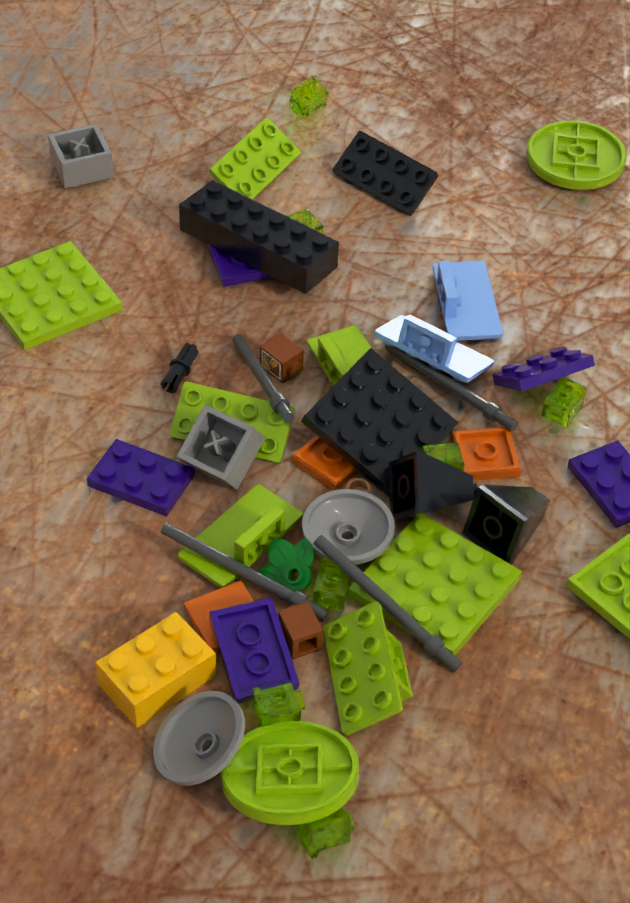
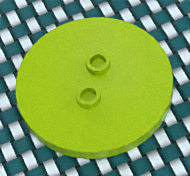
M571 120L550 123L535 131L528 141L526 158L530 168L543 180L567 189L590 190L604 187L617 180L624 171L627 154L623 143L609 130L592 123Z
M305 721L276 722L256 728L243 736L236 755L227 767L221 771V783L223 792L230 804L249 818L275 825L304 824L331 815L350 800L359 782V759L352 744L343 735L329 727Z

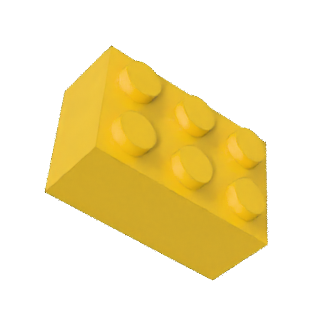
M174 612L95 662L98 685L136 728L217 676L216 653L177 612Z

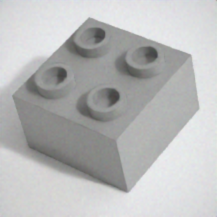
M97 124L48 134L50 158L64 188L77 187L113 178L112 153Z
M205 404L176 457L195 470L238 490L265 437L254 427Z

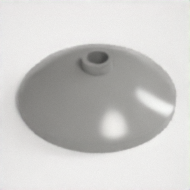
M339 489L322 494L309 504L302 518L303 537L311 542L318 556L331 562L333 561L314 545V541L320 535H323L354 564L365 563L379 557L388 549L394 537L395 522L390 509L376 496L360 490Z
M220 691L200 692L179 703L164 719L155 737L153 758L158 771L168 781L182 786L205 782L220 773L232 761L243 740L245 718L240 705L231 696Z

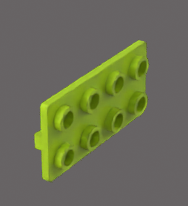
M266 117L209 169V173L220 184L250 199H254L301 154V151Z
M356 325L307 340L308 348L332 386L372 348Z
M184 382L169 433L172 438L185 441L206 404L254 427L265 437L255 458L278 464L281 463L292 422L285 423L281 416L273 411L270 401L192 382ZM290 406V410L295 414V408Z
M257 484L196 538L250 567L268 550L272 539L282 538L302 520L303 512L267 488ZM184 547L178 553L180 561L219 588L230 585L239 577L237 574L187 547Z
M374 601L325 624L323 632L342 733L348 736L400 713L403 710L402 702L412 698L413 694L402 644L386 629L381 604Z

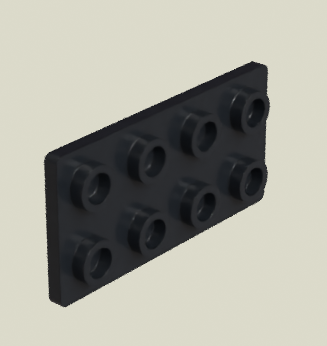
M358 131L332 169L334 174L409 216L414 213L439 176L431 168L362 131Z

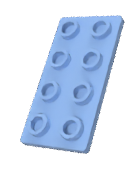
M439 261L434 263L433 273L446 332L456 337L457 341L502 338L503 331L485 261Z
M401 315L379 327L374 332V336L381 339L384 344L395 346L405 351L408 356L419 358L429 363L432 368L443 370L461 382H470L491 368L494 360L458 343L456 337L412 315L406 317Z

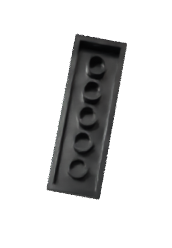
M214 180L179 204V226L181 231L304 294L308 293L338 267V241Z

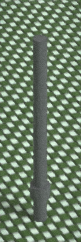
M236 334L233 337V342L269 397L270 406L273 411L279 414L285 423H291L294 420V414L290 410L289 401L284 394L279 393L241 334Z
M385 346L386 350L483 412V416L491 422H498L510 431H514L517 428L518 421L505 414L503 409L494 402L488 403L444 373L432 368L427 362L419 358L410 357L405 351L395 346Z
M167 522L163 525L161 534L289 603L288 606L309 602L317 619L321 621L326 619L329 610L309 600V595L299 590L294 592Z
M320 535L314 541V545L418 639L424 645L423 649L431 657L436 656L453 673L462 665V662L443 646L445 644L443 640L436 634L432 636L323 535Z

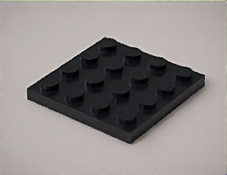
M372 348L349 369L301 420L303 424L388 497H390L389 462L416 451L430 455L458 424V421Z

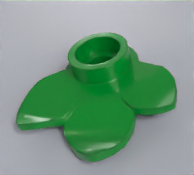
M281 538L272 539L268 547L270 563L259 568L258 572L294 592L296 590L304 591L310 586L312 581L310 567L315 559L313 545L307 538L300 540L295 546ZM299 571V577L292 581L293 574Z

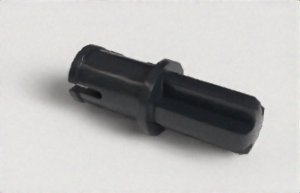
M184 344L176 359L171 360L169 364L170 369L160 383L163 389L168 383L170 384L166 390L167 392L175 393L183 378L190 374V366L198 355L195 344Z

